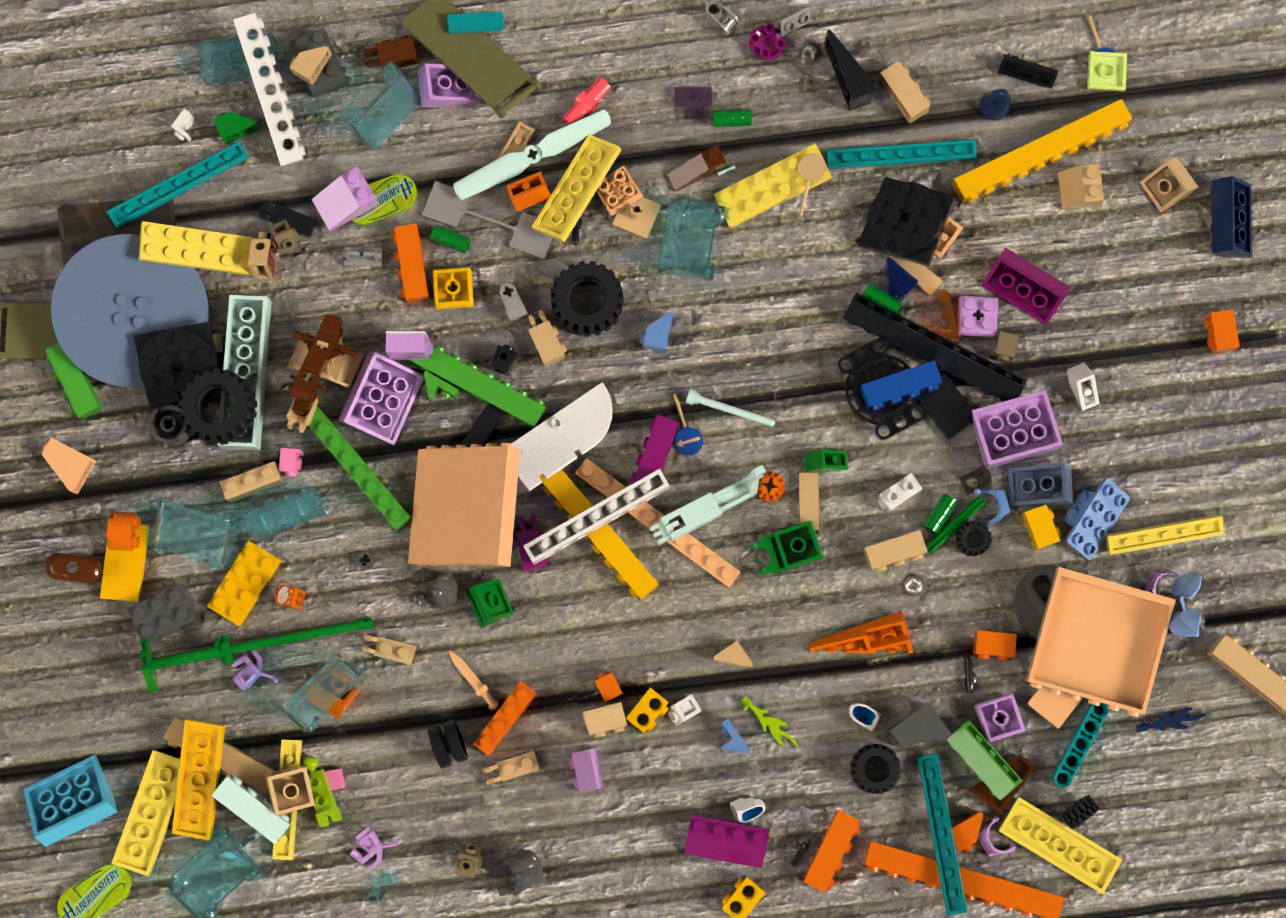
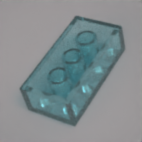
M272 33L264 34V36H268L270 41L269 53H273L276 60V65H274L275 71L279 72L276 40ZM258 35L248 37L250 40H255ZM239 38L198 42L201 79L206 86L253 80ZM257 49L254 53L255 58H261L264 55L263 49ZM263 67L260 71L262 77H266L270 73L268 67Z
M306 486L300 489V493L295 495L293 493L287 494L282 497L283 500L270 501L264 504V508L259 510L254 508L247 511V515L242 516L250 538L260 542L329 513L321 491L316 487Z

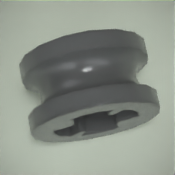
M361 552L356 558V563L360 568L369 569L374 565L375 557L372 553ZM365 555H368L367 558L370 559V563L368 562L364 566L361 558H365Z

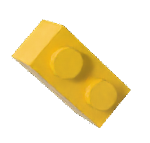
M1047 504L1021 514L1035 550L1060 541L1061 532L1058 526L1055 527L1052 520L1054 519V514L1051 508L1047 507Z

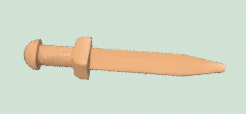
M449 651L455 666L475 689V694L487 702L489 709H496L499 705L498 700L495 701L488 693L489 688L487 685L482 684L463 659L454 652Z

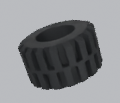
M870 744L859 749L853 755L852 762H850V774L852 775L853 782L860 789L872 794H882L890 791L892 787L896 786V782L901 776L900 760L897 758V754L889 747L881 744ZM872 757L881 758L887 766L886 775L878 781L870 780L864 772L866 761Z

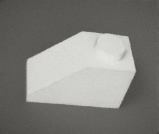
M1082 363L1067 369L1069 385L1080 409L1083 411L1100 404L1095 376L1088 366Z

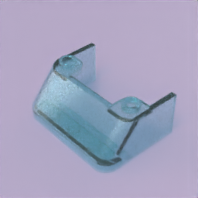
M338 653L296 691L280 709L305 732H313L320 725L318 722L320 717L347 691L351 689L357 690L363 684L362 680L365 681L368 678L348 656Z

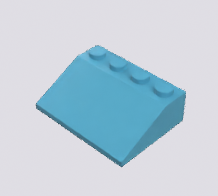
M96 755L23 789L34 837L45 847L118 812L113 794Z

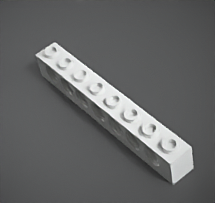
M256 13L233 19L280 165L284 167L304 161L303 156L306 155L303 144L299 145L297 139L300 137L297 126L294 127L292 119H294L293 112L286 105V101H288L286 91L281 90L280 83H282L280 73L275 71L274 65H276L274 54H270L268 47L271 45L268 36H264L262 28H265L263 20ZM252 30L258 33L255 40H250L248 37L249 32ZM257 49H263L264 55L261 58H255L254 56ZM263 67H268L270 70L269 75L266 77H262L260 74ZM269 85H274L276 88L273 95H268L266 92ZM276 103H280L282 107L279 113L272 111V107ZM285 121L288 127L285 131L281 132L278 129V124ZM288 139H291L293 141V147L289 150H286L284 147V142Z
M658 469L525 544L524 548L535 565L668 490L669 484L661 470Z

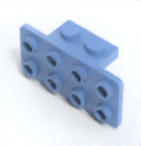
M1108 478L1103 479L1095 493L1083 489L1063 520L1066 525L1073 527L1066 538V543L1086 560H1092L1105 540L1106 534H1109L1126 507L1130 497Z

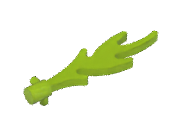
M747 696L742 699L741 702L745 705L743 709L746 711L750 707L761 722L764 732H766V726H769L773 737L781 746H784L780 739V736L783 735L791 740L795 747H798L796 741L779 728V726L787 727L788 725L785 722L774 717H763V714L768 713V710L757 708Z

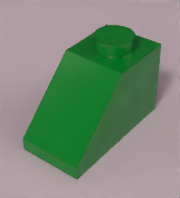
M233 112L221 113L217 118L213 119L226 145L260 129L254 119Z
M820 449L804 453L806 472L822 473L848 470L845 450Z

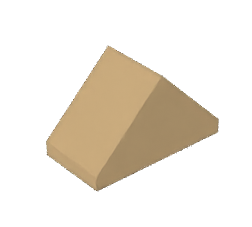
M738 641L715 655L713 661L748 668L753 666L752 661Z

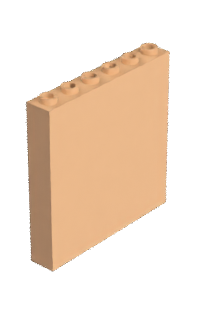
M488 443L485 447L479 444H471L470 447L456 445V448L441 445V448L426 446V449H418L408 564L418 566L510 567L520 449L512 447L513 444L501 443V446Z
M1057 567L1026 681L1031 682L1030 686L1042 689V686L1050 688L1049 692L1061 695L1063 691L1069 693V698L1080 700L1081 697L1089 699L1088 703L1100 706L1101 702L1108 704L1107 708L1119 712V709L1122 708L1127 710V714L1139 717V714L1145 715L1176 599Z

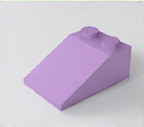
M424 64L417 71L421 107L442 108L481 102V98L444 64Z
M358 166L341 175L312 198L314 205L330 232L379 205Z
M592 748L572 753V758H569L571 770L575 769L576 777H573L575 789H579V792L603 788L596 749Z

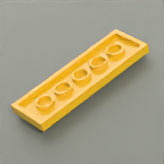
M192 718L185 719L172 834L204 840L212 839L217 801L212 797V794L219 784L225 724Z

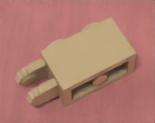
M540 310L538 315L543 323L536 326L534 317L532 315L527 316L532 326L528 331L544 366L547 367L566 358L564 352L567 349L563 341L559 342L557 339L559 332L555 324L551 325L549 320L547 321L543 310Z

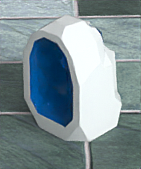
M859 702L851 703L849 707V716L854 722L869 731L874 729L881 716L879 712Z
M741 797L730 802L731 811L737 823H746L756 819L763 814L766 808L762 800L751 797L745 799Z

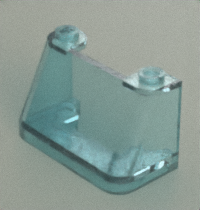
M392 61L382 70V77L388 85L364 110H361L356 105H350L339 114L346 129L369 149L380 147L420 103L419 94Z
M687 195L672 200L666 213L658 260V272L705 281L713 280L716 275V268L714 263L710 262L715 227H718L725 220V207Z
M160 500L150 546L154 548V552L164 554L167 551L208 563V568L219 571L220 567L226 569L240 525L222 517Z
M225 828L169 879L170 895L195 918H215L217 915V905L244 880L249 882L259 879L262 875L263 867L229 828Z

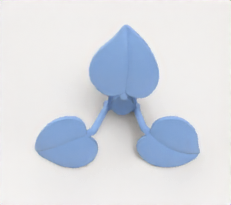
M1199 573L1183 575L1171 587V593L1173 596L1179 597L1182 612L1174 613L1172 619H1170L1169 629L1174 634L1189 637L1199 636L1201 615L1196 609H1186L1183 598H1192L1199 591L1202 580Z

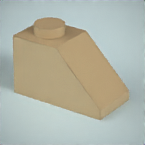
M327 46L300 52L297 57L292 59L290 70L293 75L313 85L332 53Z

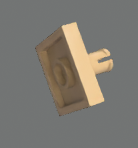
M642 197L619 211L612 226L647 240L661 209V204Z

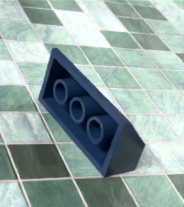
M1234 176L1212 180V187L1210 189L1212 196L1210 208L1212 214V254L1226 258H1252L1251 184Z

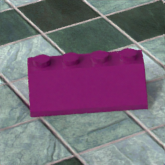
M1006 247L982 283V286L1047 325L1070 289L1068 285Z
M691 814L684 854L762 868L770 830Z

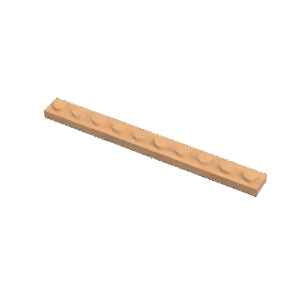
M587 458L575 472L578 477L607 498L626 488ZM647 502L627 512L648 529L659 523L660 518L664 516ZM676 526V527H674L673 529H674V531H676V530L680 529V527H679V526H678V527ZM689 533L672 542L670 540L667 541V543L728 588H730L741 573Z

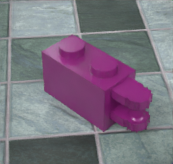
M535 514L530 517L533 529L526 530L525 519L519 517L521 531L516 532L524 572L546 568V563L550 562L548 557L534 565L524 548L525 544L544 534L537 527Z

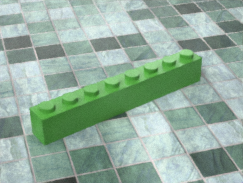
M438 345L433 347V353L429 355V360H406L533 429L539 425L547 411L544 406L545 403L541 400L528 398L526 392L520 389L517 391L511 389L509 383L503 380L501 382L494 379L495 376L486 371L484 374L477 370V366L469 362L466 365L461 362L460 357L455 354L450 356L444 353L445 350Z
M317 405L309 427L394 529L399 532L412 521V518Z

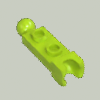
M307 756L303 764L306 766L307 771L310 772L308 776L315 803L316 818L319 826L322 828L329 825V816L333 822L341 821L342 816L333 797L325 770L317 771V758Z

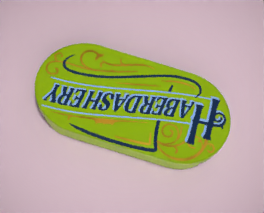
M395 174L368 184L379 205L351 221L358 225L366 226L410 209L417 199L415 183L405 175Z
M117 865L101 867L61 895L57 905L59 917L98 918L128 897L132 886L130 873L125 868Z

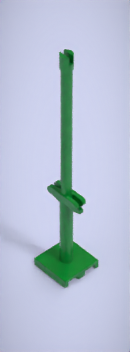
M372 617L230 644L227 635H221L220 638L215 639L214 647L156 658L148 637L140 638V644L143 649L140 651V657L144 665L141 666V671L150 693L158 691L157 669L218 658L223 664L232 665L234 664V653L355 630L373 628Z

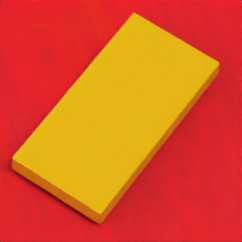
M141 525V529H137L140 545L134 551L108 550L106 546L100 599L140 602L149 525ZM107 540V545H111V540Z
M248 540L207 607L241 627L282 561Z

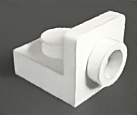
M183 109L171 125V128L175 131L174 135L182 141L186 139L190 142L191 137L185 130L192 126L194 118L185 109Z
M691 694L668 709V715L670 720L678 726L702 710Z

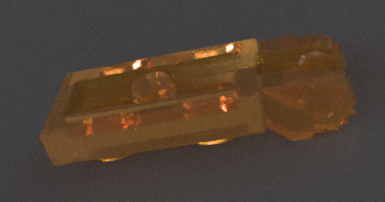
M942 289L938 293V302L940 306L944 307L941 310L942 320L947 321L948 328H945L946 338L954 343H958L959 334L950 293Z

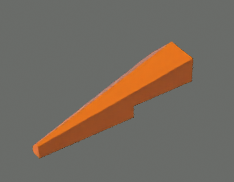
M902 611L809 643L811 653H815V650H827L828 653H834V650H845L846 653H876V651H889V653L907 651V653H913L907 623Z

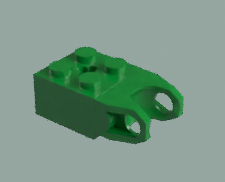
M811 520L764 536L759 542L749 546L750 550L767 549L771 554L770 563L758 571L759 576L768 573L780 574L825 558ZM797 541L804 543V546L800 551L799 549H795Z

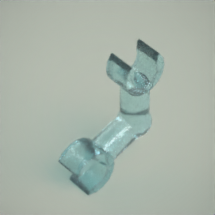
M394 872L390 876L375 877L372 890L366 897L367 902L370 899V895H375L377 898L375 904H377L380 900L379 891L381 885H399L401 882H394L393 876L400 875L401 873Z

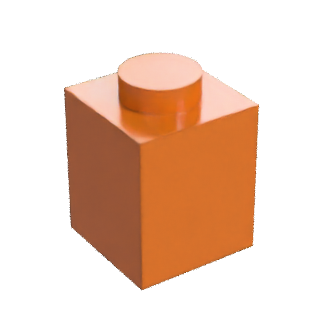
M605 671L597 675L598 680L594 682L605 703L623 694L612 672L608 674Z

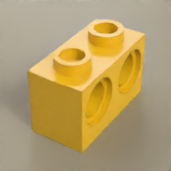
M650 688L626 719L643 733L646 731L650 733L657 724L655 719L659 715L663 717L668 711L667 704L669 702ZM654 698L661 702V706L657 710H653L649 706L650 701ZM640 714H646L649 719L648 723L645 725L638 724L637 717Z
M747 876L744 879L740 877L734 885L735 891L732 894L728 893L721 901L723 903L721 908L732 918H746L765 894V891ZM747 885L752 886L754 889L751 896H745L742 893L743 888ZM733 901L741 903V909L737 912H733L730 909V904Z

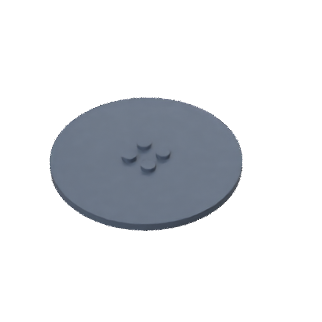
M136 234L108 236L82 248L62 269L54 286L51 299L53 329L67 357L89 376L101 382L120 387L144 386L139 372V360L133 335L207 322L209 317L206 290L195 268L139 261L140 235ZM176 361L173 368L179 372L183 369V364Z

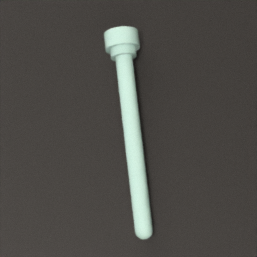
M689 390L686 399L687 404L697 405L699 403L768 426L775 425L774 419L700 396L696 390Z

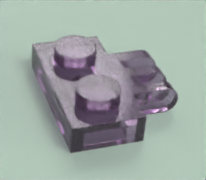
M675 87V108H684V119H688V112H691V119H695V112H699L698 118L703 119V108H712V87Z

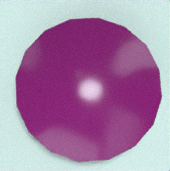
M773 24L756 28L749 37L751 52L762 60L778 58L786 46L784 36H781V32Z

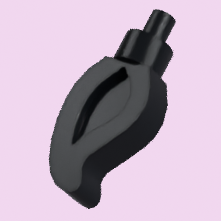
M807 839L806 842L803 841L790 862L792 866L795 867L805 851L808 850L810 847L809 843L811 842L810 839Z

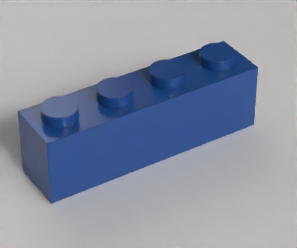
M934 360L862 384L860 391L867 410L873 408V411L883 408L886 403L891 402L893 405L902 402L904 397L909 396L911 399L920 396L922 391L927 390L929 393L938 390L942 379Z

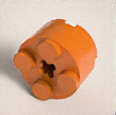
M111 511L110 514L113 518L108 519L107 540H111V545H107L108 550L134 551L135 548H139L140 537H137V529H141V518H138L136 512Z

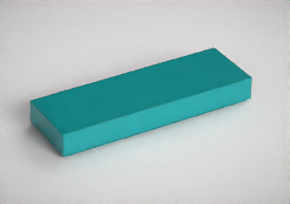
M502 11L447 14L449 34L504 31Z

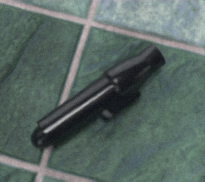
M579 218L572 229V242L574 245H577L579 242V229L582 228V218Z
M967 655L964 659L965 685L967 694H974L973 688L974 684H976V674L973 672L972 659L970 655Z

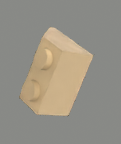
M1177 157L1167 160L1139 182L1160 212L1170 208L1198 188V185Z
M1100 164L1080 165L1058 172L1062 210L1099 207L1102 204L1104 195Z
M621 702L583 712L589 736L594 735V738L606 736L605 732L613 730V734L625 731L624 727L628 726Z
M304 764L264 774L275 816L315 805L307 768Z

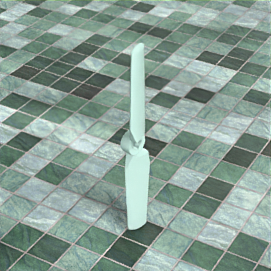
M601 110L546 135L536 145L529 144L522 151L507 153L453 184L454 191L459 199L464 200L518 176L530 163L534 164L540 161L541 157L557 155L586 139L588 135H593L610 126V116L606 110ZM530 149L536 151L534 154L535 158L527 156L530 153Z

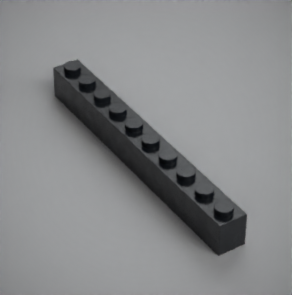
M858 293L854 295L843 316V319L847 320L849 324L857 325L869 334L886 339L888 343L890 342L900 350L915 355L920 360L927 362L935 360L938 369H942L951 376L966 381L970 386H976L983 390L984 393L999 398L1002 402L1018 398L1027 381L1025 378Z

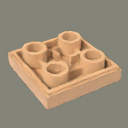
M624 165L604 177L596 190L611 216L643 197Z
M1042 686V689H1038L1027 702V705L1059 729L1082 700V697L1080 700L1069 698V693L1062 691L1061 695L1049 692V687Z

